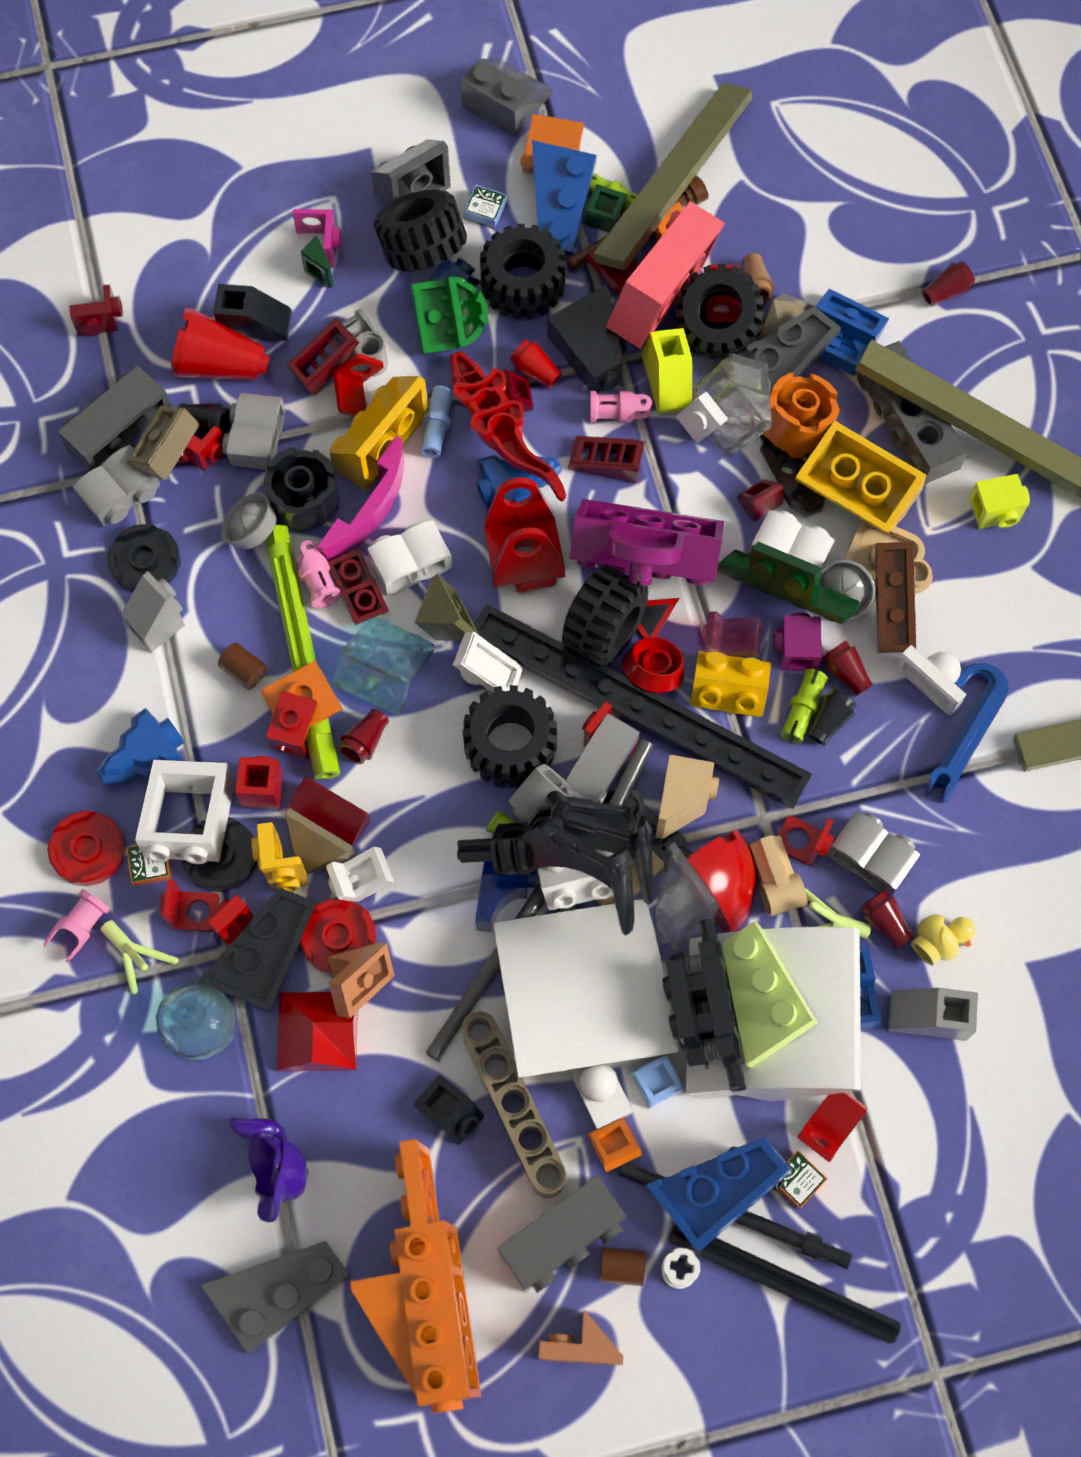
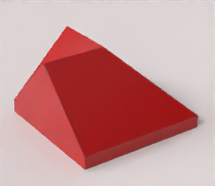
M280 992L277 1071H357L358 1011L351 1018L337 1016L331 992Z

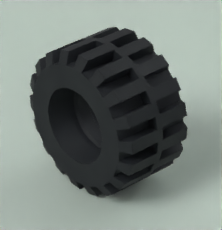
M422 190L402 196L384 207L374 220V229L386 261L391 268H396L398 271L407 270V272L437 266L452 258L454 254L462 249V246L467 241V233L455 198L445 190Z
M518 224V228L513 229L509 225L503 227V233L496 231L491 235L492 241L487 240L485 242L483 252L480 254L481 288L485 300L489 299V306L494 310L500 308L501 315L507 317L509 313L513 314V319L521 320V316H528V319H533L536 313H540L543 316L548 313L549 306L554 308L558 304L559 297H562L564 293L566 262L564 249H561L560 241L557 238L552 239V233L548 230L539 231V226L536 225L526 228L525 224ZM516 267H530L538 271L536 274L528 277H517L508 273V271Z
M718 264V269L711 270L709 265L703 267L704 273L700 275L697 272L693 273L690 276L692 281L689 284L685 282L681 287L682 295H678L676 301L678 306L676 316L679 327L684 328L688 344L692 345L696 352L701 355L703 352L707 353L708 357L716 359L717 355H722L723 359H725L732 353L737 352L738 354L743 351L747 345L756 341L755 337L757 334H761L762 323L765 321L763 297L761 296L758 284H754L752 276L747 272L742 274L740 268L733 266L732 269H727L726 264ZM719 295H727L736 299L741 305V314L733 325L725 329H712L703 324L700 313L708 300Z
M608 564L602 565L584 582L568 610L562 631V643L564 646L604 667L610 664L626 648L642 620L648 601V586L640 585L641 582L638 580L637 585L627 581V574Z
M510 685V691H503L502 686L494 687V694L489 695L487 691L479 695L480 703L472 702L469 706L470 715L465 714L463 720L464 750L466 759L470 760V767L474 772L480 771L481 779L488 782L490 778H493L494 786L503 787L504 782H510V788H518V781H525L536 767L543 764L551 766L554 760V752H556L557 724L554 721V712L551 707L546 708V700L539 695L534 699L533 690L525 688L524 692H518V685ZM506 723L519 724L525 727L532 735L531 740L524 747L513 751L501 750L495 747L488 740V737L496 727Z

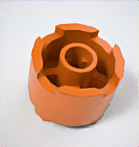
M789 373L779 378L773 386L762 414L760 429L764 436L775 446L786 451L792 458H803L806 453L814 451L834 420L836 421L840 412L836 401L838 394L828 381L815 374H810L809 378L802 376L793 377L794 373Z

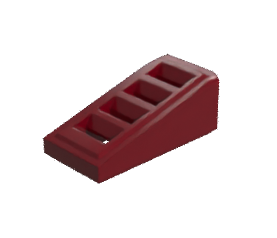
M336 317L286 366L306 389L315 396L332 378V371L345 362L359 342ZM336 333L345 341L341 346L333 339ZM327 344L335 351L331 356L324 350ZM319 355L325 361L321 365L315 361ZM310 366L315 370L311 375L307 372Z
M576 436L568 469L637 483L645 441ZM583 448L590 449L587 460H580ZM597 451L603 452L601 461H595ZM610 453L617 454L615 462H608ZM624 456L630 457L629 463H622Z

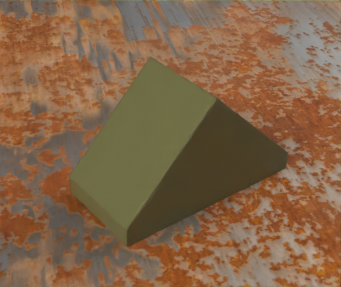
M437 573L430 581L415 623L435 640L462 641L465 632H475L479 635L458 591Z

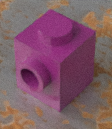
M803 612L784 616L780 629L774 630V651H780V670L806 671V669H815L817 671L822 658L821 617H814Z

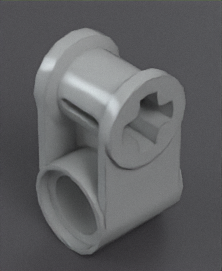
M359 308L354 311V316L342 322L359 342L349 357L351 358L355 354L361 353L382 361L384 368L372 376L376 377L385 372L388 367L385 341L372 325L366 313ZM336 333L334 339L341 346L345 341ZM363 364L356 365L360 371L367 370L370 367Z

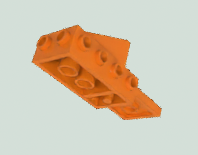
M416 1139L399 1142L401 1153L395 1154V1166L398 1178H404L406 1195L401 1196V1210L404 1220H410L411 1226L394 1229L396 1240L390 1241L392 1263L394 1267L399 1266L400 1273L351 1281V1291L415 1394L418 1406H430L431 1414L463 1409V1400L482 1396L458 1231L456 1226L439 1219L430 1149Z

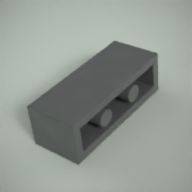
M137 365L130 372L122 374L116 383L105 393L97 395L90 402L89 406L77 416L69 418L58 433L65 448L91 471L102 466L112 454L128 446L144 433L160 406L171 407L166 391Z
M597 1175L498 1246L497 1250L525 1293L531 1288H534L536 1293H539L557 1279L553 1272L566 1263L572 1269L591 1255L587 1250L590 1245L599 1239L603 1244H606L624 1230L620 1224L625 1221L626 1215Z

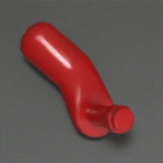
M557 578L514 584L517 588L515 592L524 594L533 590L552 587L557 583Z

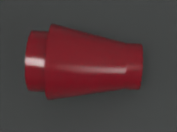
M959 261L956 264L951 262L927 287L922 289V296L927 304L933 307L940 302L969 292L970 286L975 284V278L965 262Z
M847 641L842 642L822 657L827 664L825 668L843 683L855 697L873 685L855 646L851 647Z
M371 709L364 718L341 736L340 752L348 760L356 764H363L365 760L372 759L382 733L389 723L388 717L377 709Z
M883 890L860 907L865 914L863 919L884 936L895 949L903 946L914 937L894 895L890 897Z

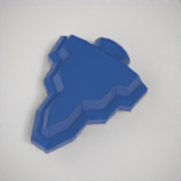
M497 455L478 459L483 478L476 480V486L486 508L491 505L497 488L509 479L528 478L533 480L539 489L548 485L535 475H528L525 471L513 468ZM539 457L548 463L557 475L562 472L558 458ZM515 488L508 491L504 498L511 502H519L528 498L531 491L525 488Z
M145 707L131 718V727L120 735L119 747L105 757L96 771V775L104 786L125 783L137 775L149 778L153 760L184 761L177 748L185 742L168 717L159 722Z

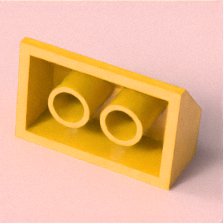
M420 376L392 377L386 386L382 385L376 390L371 404L365 411L358 412L347 433L343 437L339 436L333 442L330 448V458L335 472L368 491L379 477L377 462L396 436L401 438L404 446L421 426L424 414L428 412L425 379Z
M834 420L795 477V480L888 535L904 518L921 493L927 475Z

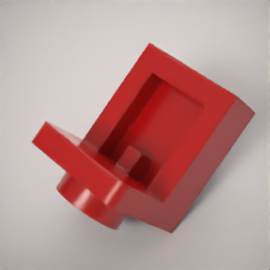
M214 426L203 440L193 435L179 461L183 463L189 461L204 471L212 462H217L223 455L224 437L221 429Z
M235 895L230 901L226 899L216 906L211 914L212 919L208 923L214 933L229 946L248 926L254 916L247 904Z

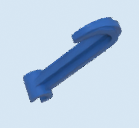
M974 663L967 666L955 682V685L962 689L973 676H982L986 679L988 685L940 766L930 775L926 794L929 796L936 785L945 787L941 803L951 799L958 779L1006 699L1009 690L1008 680L1003 672L993 665Z

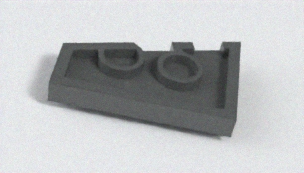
M324 1241L202 1284L201 1286L247 1354H251L349 1278L350 1274L328 1243Z

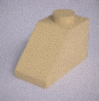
M669 755L655 838L664 839L704 815L708 799L716 800L719 778L712 777L714 762Z

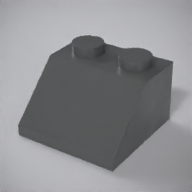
M479 59L461 80L462 107L516 137L532 118V114H535L551 96L552 88L501 59Z
M427 139L416 146L409 147L404 153L389 162L381 163L375 170L371 171L374 193L387 206L396 199L413 192L449 189L451 183L448 145L445 141Z

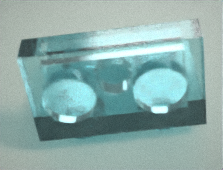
M377 617L369 619L340 651L333 686L399 715L405 707L412 678L433 654L435 645L422 636L397 627L387 620Z

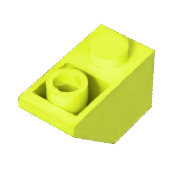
M684 328L650 332L641 355L657 413L681 412L692 403V356Z

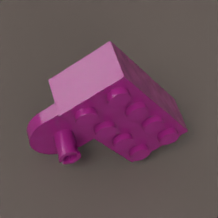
M582 498L575 516L569 559L577 560V563L584 567H598L599 564H608L623 573H629L627 581L636 585L639 574L642 575L640 585L643 586L652 583L651 577L669 579L671 576L683 577L688 583L705 585L707 581L715 583L724 521Z

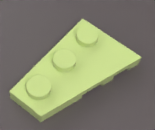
M754 921L722 943L745 1065L750 1068L818 1024L761 926Z

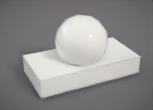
M465 632L453 666L460 670L462 678L467 683L482 685L492 693H494V687L502 686L503 691H510V685L518 684L524 668L475 632Z
M912 645L902 653L896 669L947 715L951 716L960 707L967 695L954 684L960 677L961 672L960 662L957 657L949 652L939 651L926 659Z
M610 1063L568 1070L596 1130L622 1117L625 1118L633 1114V1110L618 1081L617 1074Z

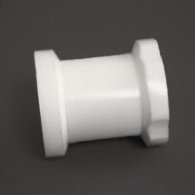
M686 1248L675 1249L665 1257L661 1265L663 1280L675 1289L689 1287L698 1278L700 1273L699 1260L691 1250ZM679 1258L685 1259V1266L691 1268V1273H686L682 1280L677 1279L676 1271L670 1269V1264H675Z

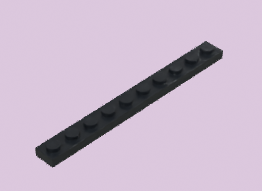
M486 604L474 623L480 637L527 670L600 708L605 702H608L612 705L611 714L698 760L714 762L715 769L791 809H794L811 778L812 773L659 693L643 690L633 684L628 677L607 666L603 667L564 646L563 643Z

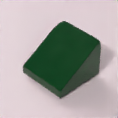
M596 184L584 212L585 225L609 233L622 217L628 194Z
M315 236L301 250L304 272L326 287L331 288L334 284L330 264L319 238Z

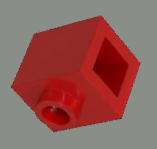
M267 756L240 757L235 793L241 806L280 809L283 771L278 759Z

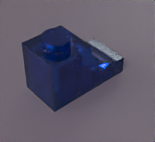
M492 861L484 862L475 918L476 930L492 932L496 917L506 905L519 898L527 899L528 888H536L538 869L528 874L496 875Z

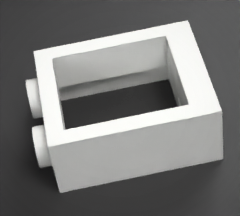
M153 760L135 838L145 858L155 862H166L169 859L186 860L193 864H203L206 861L219 862L235 786V780L227 763ZM165 792L211 794L203 835L156 832Z

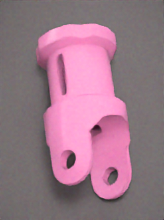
M590 391V423H596L597 419H618L620 423H628L633 419H645L650 415L652 400L648 395L634 394L629 391H620L619 394H597L596 391Z
M306 540L300 546L301 554L296 557V564L299 569L298 576L301 582L306 583L311 595V606L316 609L326 608L337 602L342 594L340 589L334 586L329 575L330 566L328 561L320 553L317 544ZM306 546H311L312 549L309 550Z
M84 889L79 893L81 898L67 916H62L49 932L43 945L45 947L59 929L71 932L77 939V945L65 962L70 961L90 938V929L103 913L108 914L111 910L106 904Z

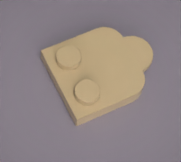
M860 519L843 560H853L862 564L869 571L875 583L874 544L913 542L915 594L925 591L932 583L933 574L930 565L923 560L925 547L921 539L897 526L886 535Z

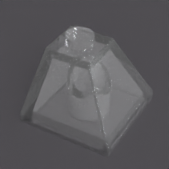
M673 843L668 846L654 914V921L656 923L653 924V928L664 944L670 942L672 947L677 950L688 943L689 939L701 934L699 921L707 918L716 919L720 906L677 845Z

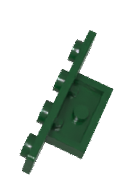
M757 542L751 548L750 555L739 550H733L718 563L717 571L729 576L733 580L741 581L766 594L788 601L796 607L809 610L829 621L843 624L859 609L860 602L820 585L821 567L761 542Z

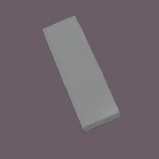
M607 713L566 779L571 789L583 798L592 799L594 803H598L605 792L610 790L616 781L621 767L638 743L640 732Z

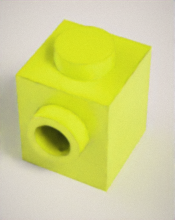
M1018 474L977 481L969 497L979 529L997 525L1000 528H1007L1015 525L1021 520L1030 503L1028 489L1026 486L1021 485Z

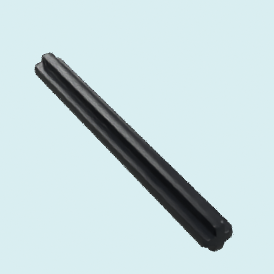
M676 1223L673 1224L668 1238L671 1243L691 1250L699 1256L887 1343H894L897 1340L901 1329L899 1321L719 1238L713 1239L701 1251H696Z

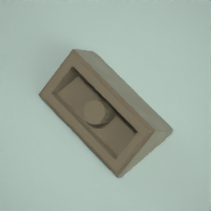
M160 406L126 463L155 478L166 480L196 432L199 423L185 408Z

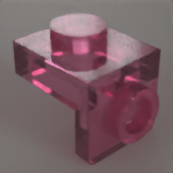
M711 611L708 613V622L703 627V640L712 652H719L734 657L759 656L763 622L759 617L723 619L717 611Z

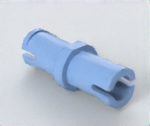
M435 386L433 388L429 411L424 414L422 422L425 429L420 452L429 458L440 457L445 431L449 430L451 419L448 416L453 391L445 386Z

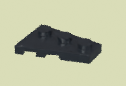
M280 887L249 922L248 926L197 982L271 1011L317 902Z

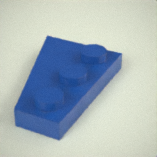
M532 140L539 231L548 230L551 232L552 239L557 238L560 241L561 249H564L565 254L573 255L597 162V155Z
M762 1137L722 1153L716 1158L683 1169L679 1173L646 1184V1186L696 1251H701L793 1170L769 1140Z

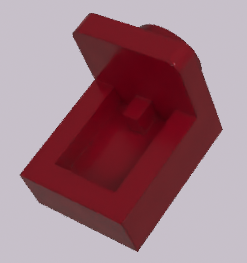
M110 284L103 285L104 301L69 305L70 318L78 336H96L100 333L119 331L118 317H123V307L120 296H114Z

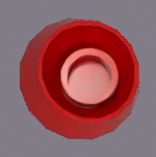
M659 637L643 638L624 655L622 666L625 675L633 684L643 690L654 693L670 692L678 688L684 681L685 669L682 653L675 644Z

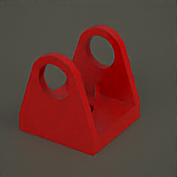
M522 477L512 478L503 482L495 492L484 521V533L494 587L565 577V565L554 512L538 485L533 480ZM515 488H525L531 491L528 498L519 502H511L504 498L508 491ZM521 546H528L533 550L522 552L516 549Z

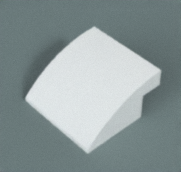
M643 899L634 900L633 931L626 936L621 932L615 904L493 923L518 1078L679 1052L677 1039L673 1038L669 1023V1015H672L670 1001H667L663 988L662 978L665 976L648 905L644 903Z
M849 927L762 929L818 1024L752 1068L745 1065L743 1049L741 1047L744 1063L742 1068L745 1085L747 1086L743 1091L730 1092L726 1069L723 1067L722 1061L718 1060V1057L717 1061H715L713 1056V1062L710 1060L709 1069L692 1071L687 1061L686 1094L707 1099L739 1095L773 1102L860 1091L859 929ZM739 931L717 934L721 947L723 942ZM702 936L689 939V956L700 955L698 943L702 942ZM708 1002L701 1003L703 1013L710 1012L707 1005Z

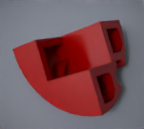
M733 830L724 839L717 837L689 856L683 869L713 904L710 915L725 933L738 931L744 924L753 907L757 889L756 867L750 848L740 832Z

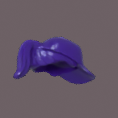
M233 1117L230 1119V1126L234 1132L250 1140L249 1164L256 1179L255 1194L260 1196L257 1215L264 1222H274L282 1202L297 1199L303 1194L309 1173L306 1160L301 1150L287 1140L283 1127L277 1122L262 1118L239 1119Z

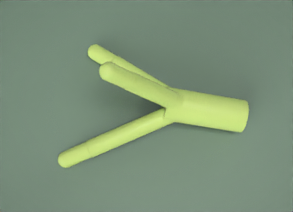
M805 888L807 899L811 902L809 907L831 921V923L816 927L859 929L860 938H868L871 931L870 924L837 914Z
M113 920L106 922L101 928V932L121 952L132 994L138 992L132 961L142 971L148 969V965L139 954L173 965L178 963L177 957L133 943Z

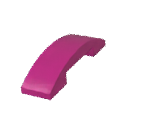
M396 436L377 462L379 480L381 481L349 525L337 518L319 543L318 549L327 561L350 553L358 548L377 530L391 510L400 490L404 472V451L401 438Z

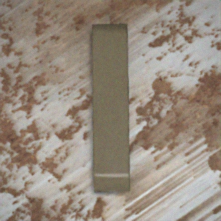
M472 1012L466 1016L461 1028L467 1051L531 1188L540 1197H556L565 1187L566 1170L523 1078H518L516 1063L496 1021L486 1012ZM477 1024H484L489 1027L491 1033L485 1040L475 1041L469 1036L471 1028ZM499 1059L504 1061L508 1066L505 1074L499 1077L490 1076L485 1071V1068L491 1060ZM510 1095H518L524 1100L525 1106L518 1113H508L502 1107L504 1099ZM535 1131L542 1138L541 1145L535 1150L524 1149L519 1143L523 1133ZM549 1167L557 1171L560 1180L554 1187L546 1188L537 1182L536 1176L541 1169Z

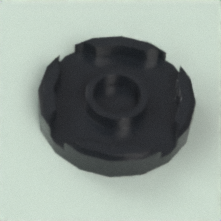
M151 524L133 525L120 532L107 554L108 568L114 579L120 586L131 592H134L142 575L147 571L157 581L163 578L170 583L177 575L181 564L180 550L173 536L166 530L164 531Z
M228 817L219 862L206 861L203 864H193L182 860L184 871L195 885L206 891L223 893L238 888L250 878L257 866V861H254L252 852L253 834L239 821ZM206 820L197 824L190 834L203 835Z

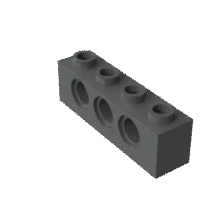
M900 341L884 346L911 361ZM857 372V381L861 389L869 393L873 400L876 414L879 418H884L890 428V435L894 444L898 447L901 446L907 456V464L927 475L924 485L961 469L968 452L950 423ZM904 411L910 412V413H912L914 416L906 415V414H904L903 412H904ZM920 439L927 440L931 444H925L921 442Z

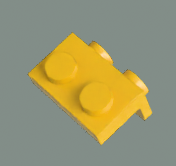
M698 651L690 705L762 717L769 689L771 662L760 661L756 658L728 656L719 652Z
M273 822L257 824L258 837L252 838L254 861H258L259 870L263 872L271 890L277 889L278 891L281 887L288 891L296 892L300 890V886L308 885V875L300 857H283L282 843Z

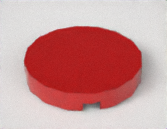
M88 810L70 814L60 821L53 830L54 834L51 837V841L49 840L48 842L49 862L57 874L69 883L80 886L103 883L113 876L122 864L126 850L123 833L113 819Z
M338 898L326 899L316 904L301 939L300 947L307 961L320 972L332 975L328 958L336 954L375 944L376 927L369 912L358 903L339 900Z

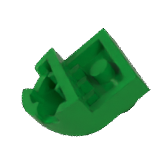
M448 277L443 280L410 285L421 355L465 347L473 343L486 326L488 320L486 300L482 292L466 282L465 279Z

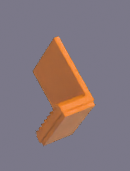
M532 114L525 154L521 156L520 160L522 170L534 172L532 140L579 151L584 123Z
M316 660L264 687L260 691L272 714H274L281 691L316 700L318 705L310 727L343 710Z

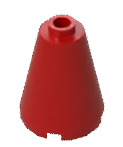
M188 307L185 309L182 319L186 320L185 328L178 331L171 362L173 369L170 374L172 376L257 381L259 374L266 375L270 355L264 354L265 347L195 309Z

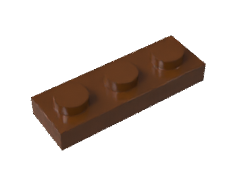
M913 542L875 543L877 653H902L910 645L916 649Z

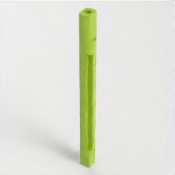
M275 525L265 541L292 671L294 672L315 661L316 658L287 525ZM329 718L310 727L306 737L315 779H333L340 775Z

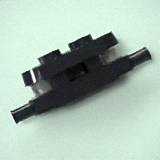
M707 918L698 922L702 936V942L698 943L700 955L688 957L687 953L682 951L669 957L670 961L666 962L668 976L662 978L663 988L667 1001L672 1000L675 1014L669 1015V1023L673 1038L679 1039L681 1049L685 1051L689 1067L692 1071L709 1069L710 1060L713 1062L714 1056V1060L717 1061L718 1057V1060L722 1061L723 1067L726 1069L730 1092H739L747 1088L742 1065H744L741 1051L742 1044L721 942L718 940L715 919ZM708 1002L707 1005L710 1012L703 1013L701 1003Z

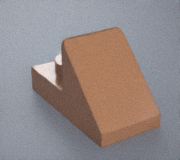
M375 943L328 958L333 978L328 983L337 1016L351 1018L395 976L387 943Z
M583 1310L581 1344H574L573 1335L549 1334L548 1342L540 1341L539 1360L623 1365L622 1353L585 1310Z

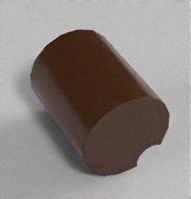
M237 642L229 645L218 660V667L247 690L254 688L258 681L263 679L267 671L266 664Z
M602 1247L600 1283L643 1286L646 1251Z

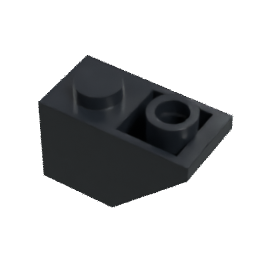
M218 284L213 311L216 321L248 338L288 341L292 314L291 307L253 286Z

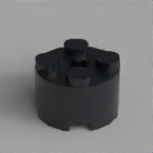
M292 447L278 453L268 462L263 483L264 491L277 514V520L283 525H287L294 532L304 533L309 529L324 524L338 510L339 497L334 469L328 458L318 450L313 449V452L307 450L297 451L296 447Z

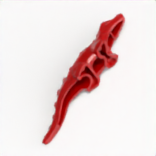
M458 351L451 354L449 361L454 387L453 395L468 409L471 418L470 429L477 433L484 444L495 450L513 468L525 471L528 475L539 477L551 487L559 501H564L567 494L557 473L548 463L534 455L523 441L524 407L518 401H510L505 394L506 378L504 372L498 368H492L491 372L485 377L480 366L465 353Z

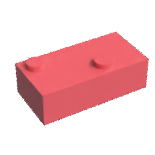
M691 201L682 212L676 210L666 225L667 231L625 282L606 327L641 349L646 343L650 332H654L674 307L678 295H682L681 287L685 282L689 284L692 281L690 276L693 273L697 272L699 274L725 223Z

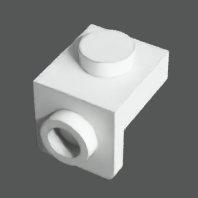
M707 391L675 416L697 444L728 420Z
M372 847L345 863L331 862L326 865L330 889L339 900L359 902L394 883L383 851L379 847Z

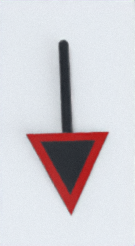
M680 598L647 601L644 615L637 628L643 638L657 637Z

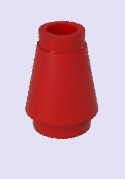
M527 339L518 346L510 358V362L515 365L514 369L545 385L549 389L557 383L562 375V372L536 342L532 344Z

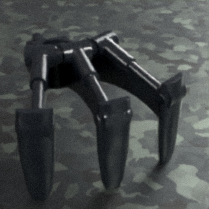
M630 790V797L624 801L623 806L594 803L592 799L564 796L560 791H552L546 796L545 802L547 806L536 808L528 821L523 823L497 824L492 838L458 840L457 858L460 860V863L492 861L496 875L528 874L531 871L544 867H564L594 877L612 890L619 926L622 934L625 936L633 931L635 921L631 870L634 865L633 861H635L644 903L651 904L653 900L652 828L647 822L648 809L644 805L642 795L636 790ZM596 850L611 852L614 854H612L608 858L605 855L597 852Z

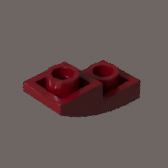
M360 548L328 561L332 578L336 587L341 591L342 600L355 626L389 612Z

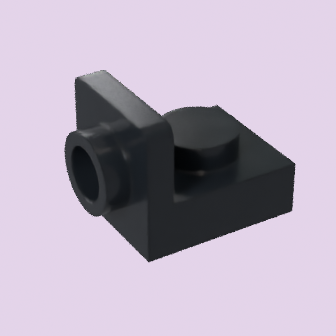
M440 1074L413 1104L418 1111L444 1131L457 1145H460L467 1137L471 1136L484 1118V1114L473 1101Z

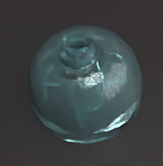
M197 981L181 983L169 990L159 1003L156 1013L157 1034L164 1047L179 1059L191 1062L203 1061L202 1059H207L223 1052L233 1039L237 1025L234 1008L227 995L210 984Z

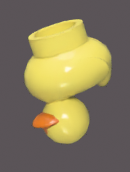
M934 914L921 920L917 929L918 937L911 942V946L916 954L931 966L938 960H952L959 953L958 943L966 947L971 946L970 941L976 932L975 925L969 918L957 917L952 920L948 928L944 924V917Z

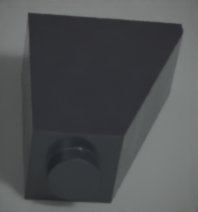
M606 285L548 317L549 339L588 390L596 391L597 393L613 389L622 379L623 358L618 334L606 327L613 312L609 289Z

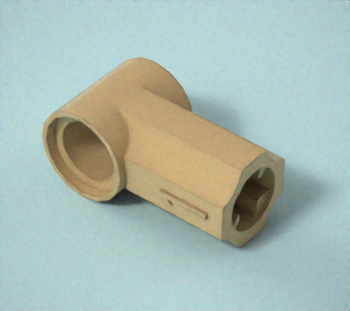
M771 835L750 844L749 848L761 882L759 884L760 895L767 914L773 916L806 906L808 900L804 884L799 874L793 872L781 836Z

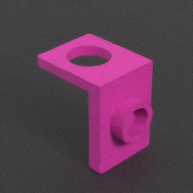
M293 209L292 215L296 233L325 234L324 252L330 267H334L335 249H341V228H336L333 210ZM305 218H315L321 223L318 225H308L302 220Z

